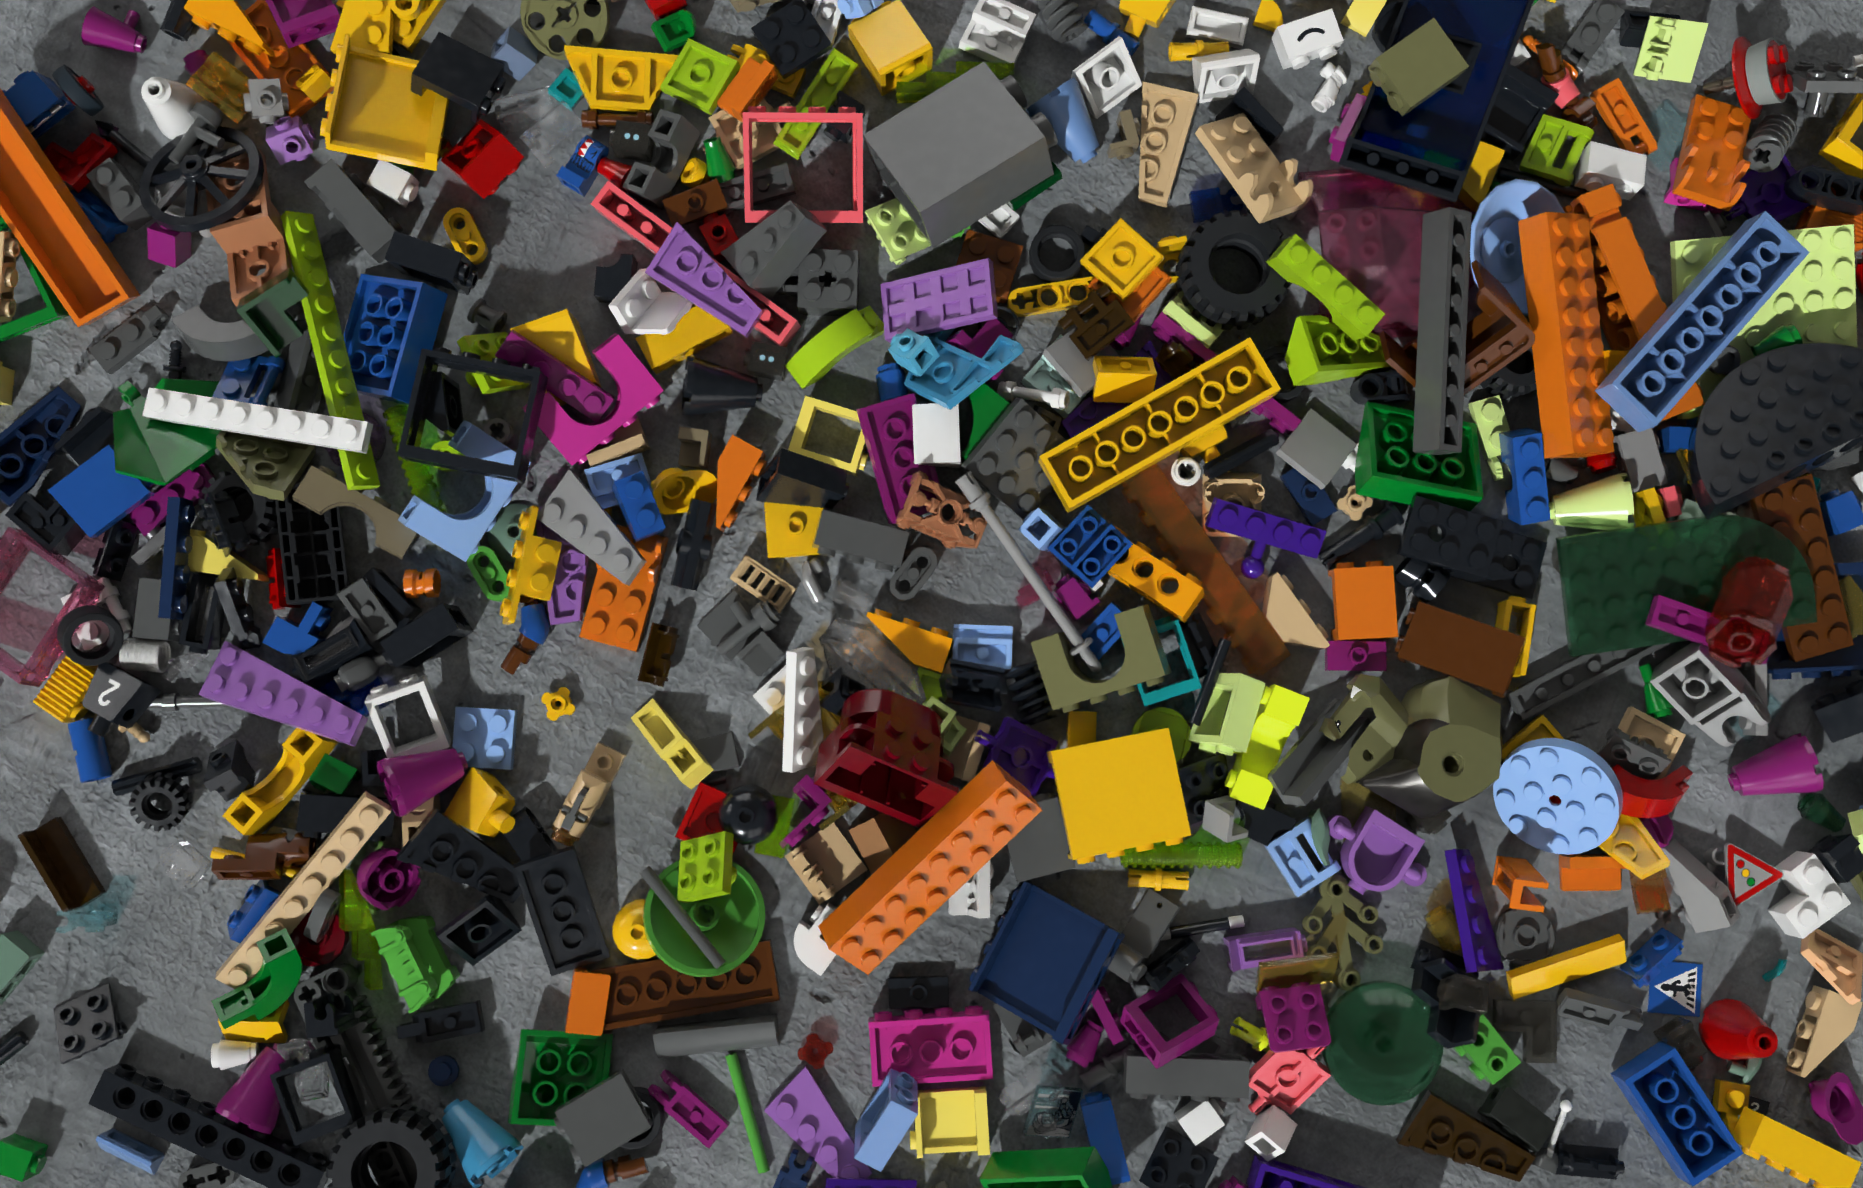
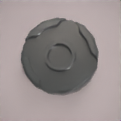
M1510 908L1500 915L1495 922L1493 930L1500 955L1508 962L1519 966L1544 959L1546 956L1549 957L1556 940L1554 926L1542 912Z

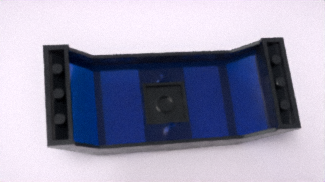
M1404 0L1385 51L1432 18H1435L1469 67L1457 79L1403 117L1398 111L1391 108L1383 89L1372 83L1359 120L1347 140L1338 166L1456 203L1534 0Z

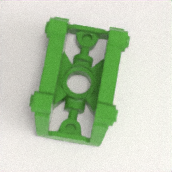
M430 915L402 918L371 933L372 936H375L380 946L379 955L386 959L389 972L398 984L399 996H404L408 1004L409 1013L442 997L460 976L457 967L450 964L434 931L436 924Z

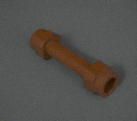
M597 109L582 110L581 122L583 128L599 129V125L637 126L638 130L651 129L654 123L653 111L637 110V114L599 113Z

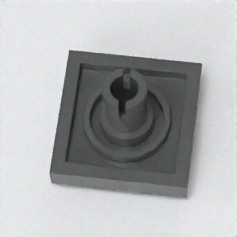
M1796 62L1795 66H1786L1787 74H1790L1792 77L1793 86L1804 93H1809L1806 108L1803 112L1804 115L1816 117V115L1818 117L1824 116L1829 93H1863V79L1856 75V71L1844 69L1841 63L1825 62L1824 66H1814L1813 63Z

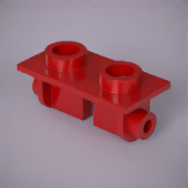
M280 548L268 550V556L265 557V560H267L268 578H275V583L268 584L269 604H272L273 610L301 608V605L286 604Z

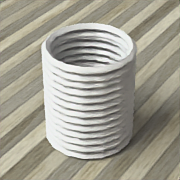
M128 637L123 641L119 651V662L125 670L163 673L168 668L171 660L170 645L164 640Z

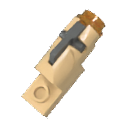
M601 742L597 743L585 769L580 771L553 823L551 838L566 846H572L575 841L580 840L595 811L600 809L626 757L625 754Z

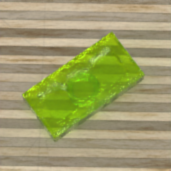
M771 794L778 806L779 821L775 831L766 840L755 845L754 853L784 858L786 846L782 848L779 843L789 834L795 799Z

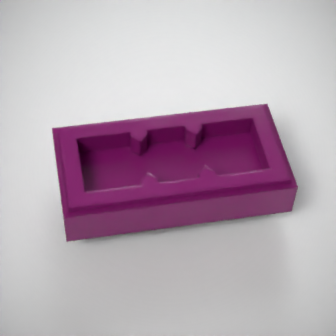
M1328 641L1330 646L1325 649V671H1387L1386 641Z

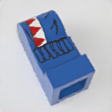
M588 135L584 136L578 143L574 154L566 166H562L556 176L564 186L585 197L599 174L597 166L600 160L608 156L609 147Z

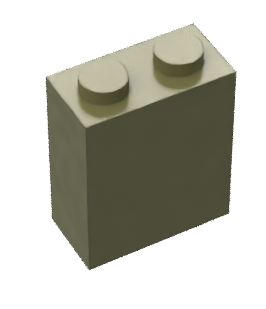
M1432 18L1375 58L1368 67V70L1370 71V78L1373 83L1381 87L1387 95V101L1391 108L1398 111L1403 117L1457 79L1469 65L1435 18Z

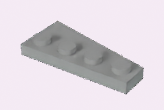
M569 469L538 512L537 519L618 580L630 586L647 561L627 536L620 531L613 522L614 520L604 511L590 490L583 485L578 475Z

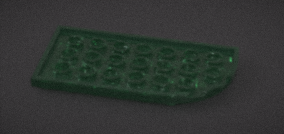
M1720 514L1710 520H1707L1705 516L1556 538L1568 654L1572 657L1688 641V639L1645 625L1653 597L1656 595L1673 599L1758 630L1817 622L1814 585L1805 559L1796 546L1781 532L1751 518Z

